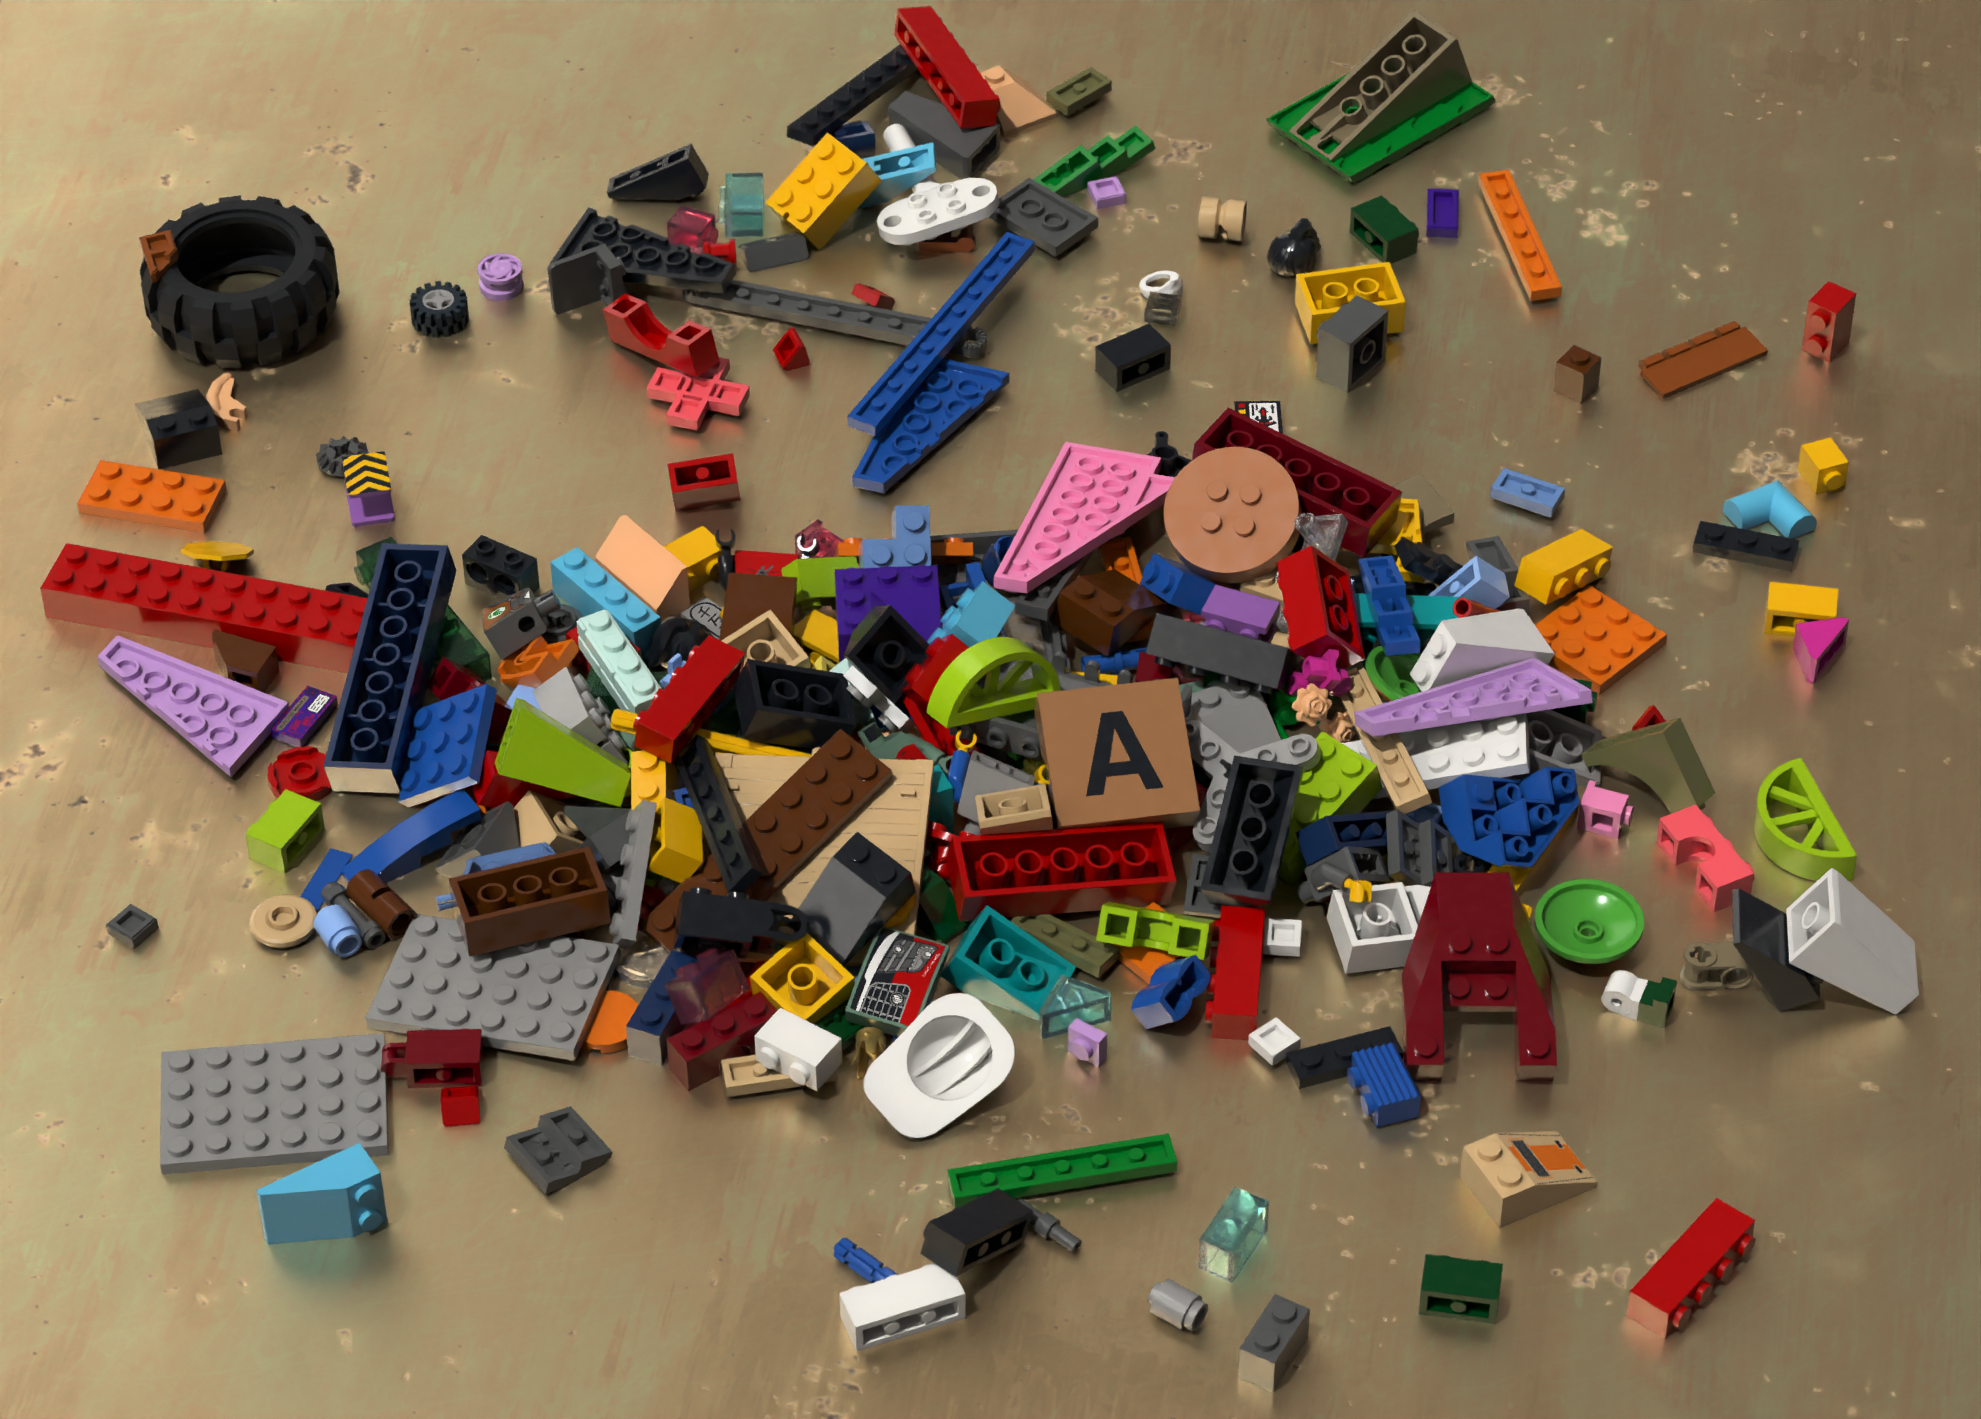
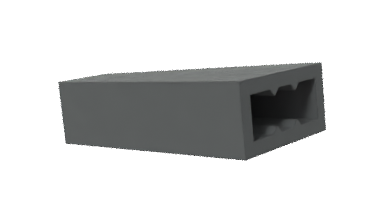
M904 91L888 107L889 126L892 124L903 125L915 146L933 142L936 150V163L960 179L973 178L1000 149L999 124L995 123V126L961 129L944 104L908 91Z

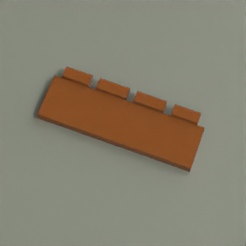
M1732 321L1715 328L1714 332L1708 331L1688 340V343L1682 342L1662 351V354L1658 352L1641 359L1638 365L1641 370L1640 375L1664 399L1767 355L1768 350L1746 327L1740 328L1736 321Z

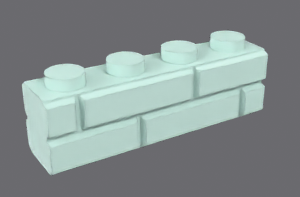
M604 609L579 618L576 621L577 633L579 634V648L598 677L601 678L602 683L619 708L637 714L642 710L646 711L651 706L654 695L661 687L610 612Z

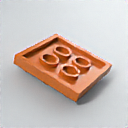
M1591 585L1586 586L1535 624L1541 635L1552 641L1551 649L1555 654L1550 663L1574 679L1592 682L1591 690L1598 692V695L1666 645L1667 634Z

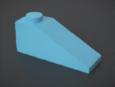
M932 142L862 159L882 181L857 209L889 202L937 171L935 144Z

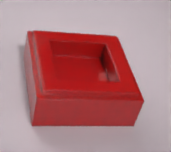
M855 284L851 293L878 308L892 310L895 304L893 297L871 286Z

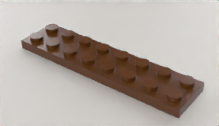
M840 729L742 824L762 871L756 882L744 892L748 895V899L766 901L893 777L892 770ZM713 854L704 861L702 869L696 870L690 878H686L639 924L641 931L668 954L673 950L677 908L683 891L690 892V888L698 887L711 890L712 895L726 896V893H728ZM682 952L702 959H707L710 956L707 954Z

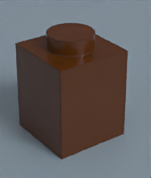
M1573 345L1556 362L1554 392L1582 404L1599 387L1602 357Z

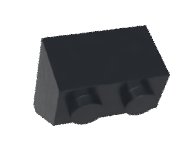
M891 605L874 606L852 631L844 657L895 704L903 695L902 690L908 684L904 680L906 675L917 663L921 666L929 656L925 653L929 644Z

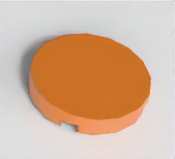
M605 990L581 1048L591 1051V1048L600 1050V1053H613L627 1048L626 1025L638 1007V1003L627 994Z

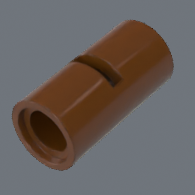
M362 870L349 881L346 888L347 896L371 920H375L391 939L404 937L412 918H417V913L373 870Z

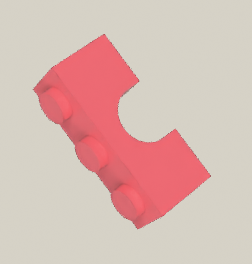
M1696 804L1659 818L1656 843L1675 866L1687 861L1701 862L1697 867L1695 890L1713 912L1732 906V890L1740 888L1751 894L1755 878L1752 867L1748 862H1744L1734 850L1732 843L1720 834L1715 828L1712 819L1709 816H1705Z

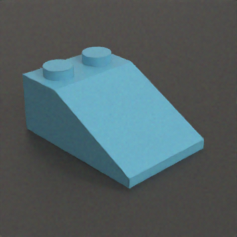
M360 1143L256 1190L264 1239L268 1244L353 1238L388 1222L381 1172Z

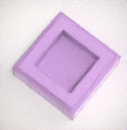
M1117 176L1087 182V191L1096 209L1126 204L1127 195Z

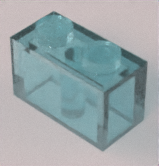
M726 173L725 186H719L720 205H724L719 206V225L725 224V236L763 237V173Z
M1234 1187L1199 1239L1198 1269L1233 1283L1267 1232L1269 1201Z

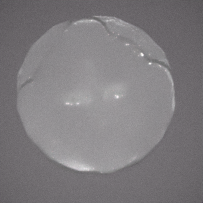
M639 931L636 935V941L627 949L620 948L621 956L616 965V974L620 980L630 986L643 989L649 988L669 954L644 932Z

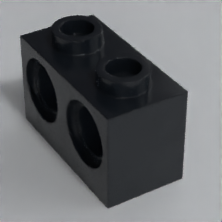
M483 535L462 554L466 585L501 600L524 588H530L533 594L540 588L537 558Z

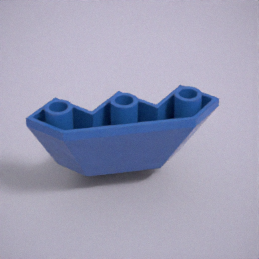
M1545 767L1521 780L1464 774L1439 787L1443 822L1460 851L1499 867L1531 868L1579 804L1575 769Z

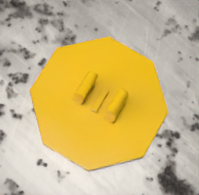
M209 541L188 543L181 548V554L194 559L204 560L205 569L213 567L212 560L222 561L221 571L225 572L230 568V560L247 559L254 554V549L240 543Z

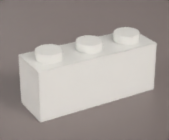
M928 1264L910 1272L891 1275L886 1279L864 1286H855L839 1293L840 1317L856 1352L966 1318L965 1292L957 1276L955 1277L937 1264Z

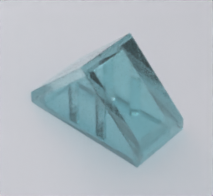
M1061 975L1040 1008V1036L1043 1040L1068 1033V1027L1076 1018L1091 1026L1111 1021V994L1108 990Z

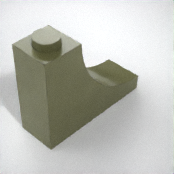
M1681 718L1600 739L1581 754L1587 767L1594 765L1612 766L1625 770L1641 779L1661 798L1670 814L1695 804L1702 810L1706 807L1704 802L1715 794Z

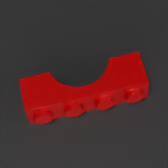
M626 293L602 309L612 342L694 377L706 373L709 368L720 361L710 328L689 320L675 331H671L655 317L647 302Z

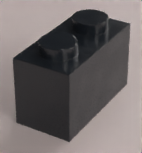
M1150 324L1095 346V371L1116 392L1170 369L1171 344Z

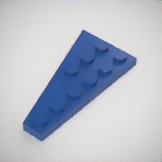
M942 359L878 435L872 438L852 476L853 487L885 493L1010 383L1009 373Z

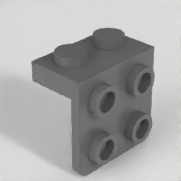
M602 244L549 264L548 277L551 304L555 314L559 315L602 300L607 307L625 293L628 294L623 284V276L626 274V270L621 258H616L606 244Z

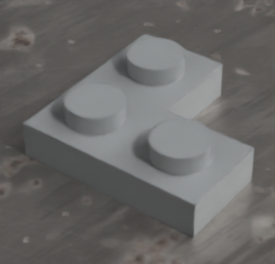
M853 665L845 672L843 676L851 683L846 689L868 710L874 705L882 713L878 719L893 733L897 728L903 733L911 731L915 726L911 719Z

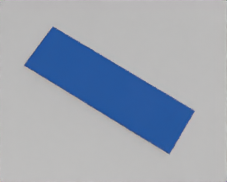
M330 848L300 897L307 899L315 907V910L318 911L324 902V899L321 897L322 889L328 883L337 881L341 875V869L347 865L353 854Z

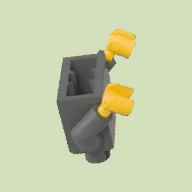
M1346 846L1307 866L1304 871L1307 881L1297 885V893L1305 904L1314 900L1316 902L1330 903L1333 890L1347 891L1350 889L1349 901L1359 903L1363 901L1371 902L1372 885L1396 882L1390 881L1378 848Z

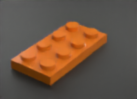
M100 460L77 506L80 514L205 533L227 489L224 479Z

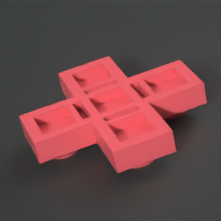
M719 357L720 361L698 377L658 367L647 386V398L672 402L666 414L667 425L698 431L708 410L740 416L750 396V388L748 385L724 381L730 370V360Z

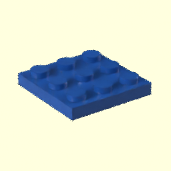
M485 684L417 709L413 719L414 726L410 745L407 749V761L404 775L401 779V791L398 802L407 807H412L479 783L497 689Z

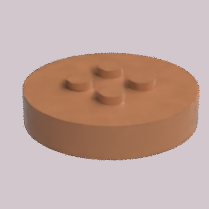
M1224 447L1198 456L1188 463L1174 478L1164 503V524L1175 553L1190 570L1209 580L1222 583H1239L1250 581L1269 573L1277 567L1278 561L1290 554L1300 534L1302 508L1291 476L1278 461L1255 449Z

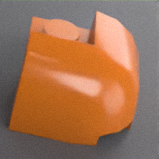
M542 635L502 659L497 668L500 674V681L512 691L515 690L518 684L537 688L563 668L567 667L570 669L573 664L572 660L580 648L573 639L547 644Z

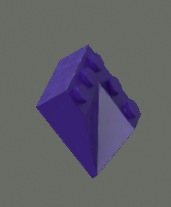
M937 565L834 569L839 663L845 659L844 654L852 631L874 606L891 605L926 642L938 627L941 628Z

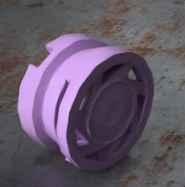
M498 253L487 256L480 261L478 265L479 287L484 297L495 301H505L517 297L522 292L521 288L524 287L522 265L517 257Z

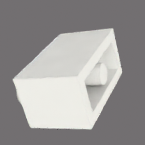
M779 1008L754 1036L756 1061L768 1069H774L790 1077L797 1084L806 1085L815 1091H818L842 1064V1041L840 1037L782 1008Z

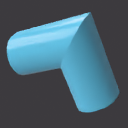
M1779 480L1728 499L1723 505L1722 512L1740 529L1747 530L1770 521L1784 537L1791 539L1816 530V518Z

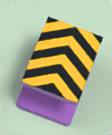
M385 451L342 457L352 526L358 527L393 522L395 516Z

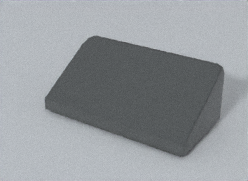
M797 232L739 244L738 251L745 266L751 272L806 260L809 256L805 236Z

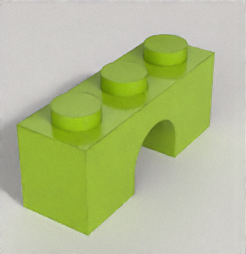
M1107 902L1101 908L1096 941L1127 947H1151L1168 951V954L1184 957L1196 955L1200 960H1204L1210 955L1215 920Z

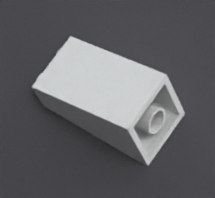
M1512 609L1442 620L1410 675L1422 692L1530 658H1536L1548 665L1555 653L1525 610Z
M1831 868L1786 909L1790 964L1895 1015L1905 1006L1914 1002L1919 995L1914 940L1837 870Z

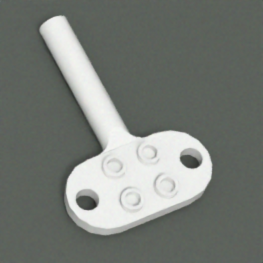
M892 124L884 131L883 138L891 152L915 147L914 142L903 125ZM931 174L911 187L914 192L912 195L894 202L883 209L877 218L880 237L894 245H909L924 240H931L941 234L964 229L968 225L989 217L997 210L1000 203L997 188L991 181L983 178H966L951 183L939 184L936 183Z

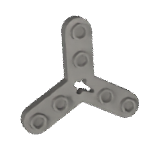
M1192 719L1186 720L1192 764L1212 780L1200 809L1198 820L1193 827V836L1198 846L1202 850L1210 852L1229 778L1225 767L1228 765L1231 770L1234 755L1300 765L1305 768L1304 771L1313 768L1321 758V750L1316 739L1308 734H1299L1238 753L1202 722Z

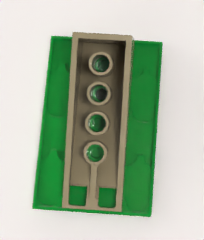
M1414 10L1348 74L1266 118L1268 125L1274 128L1278 134L1297 144L1301 150L1317 158L1321 164L1330 167L1344 180L1357 183L1386 164H1393L1423 143L1433 141L1458 123L1464 124L1496 101L1492 94L1472 82L1457 38Z

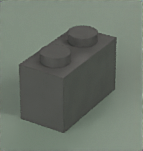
M1275 1294L1239 1348L1238 1378L1274 1392L1308 1339L1310 1309Z

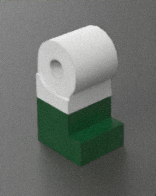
M1615 971L1609 978L1601 1001L1604 1007L1611 1012L1665 1028L1674 1006L1677 981L1662 977L1661 982L1657 983L1638 978L1628 971Z

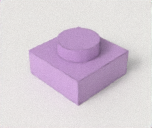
M1076 1018L1068 1027V1052L1080 1060L1100 1067L1107 1059V1033Z

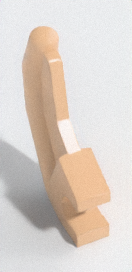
M226 372L212 382L207 392L206 400L210 404L219 426L224 429L239 431L241 428L239 418L246 420L247 411L243 404L232 398L235 380L230 373Z

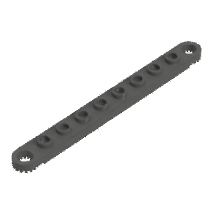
M732 280L724 293H711L701 290L700 292L698 290L695 292V290L691 291V289H682L683 298L690 303L907 346L932 319ZM970 326L948 353L966 357H976L983 354L987 349L986 333L982 329L978 330V327L973 329ZM974 340L977 341V344L975 342L974 345L972 343L968 345L965 341Z

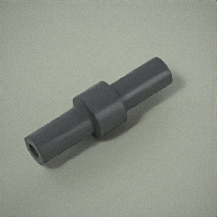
M1023 1199L1019 1200V1202L1033 1210L1030 1224L1035 1226V1232L1047 1240L1052 1238L1072 1253L1079 1249L1082 1241L1061 1227L1060 1221L1048 1212L1041 1213Z

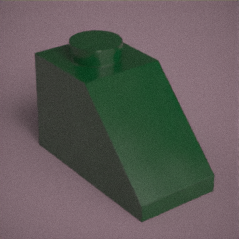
M923 864L917 927L934 941L947 944L966 931L969 923L968 921H959L954 897L944 879Z

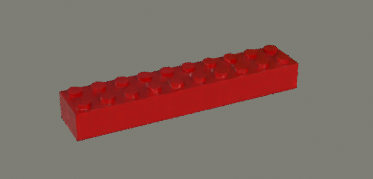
M69 543L65 544L40 587L46 618L212 649L214 647L211 634L214 630L275 646L278 661L347 674L367 598Z

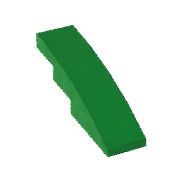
M1135 125L1116 140L1107 135L1088 150L1082 145L1078 146L1033 180L1062 197L1086 189L1087 182L1110 178L1130 167L1156 148L1154 142Z

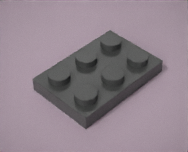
M1030 178L1000 197L997 210L988 217L1017 235L1034 241L1036 246L1055 257L1098 228V217Z

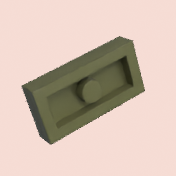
M1090 67L1049 90L1046 95V102L1068 116L1112 91V81Z

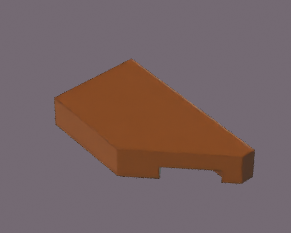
M171 230L139 237L152 283L157 282L178 259Z

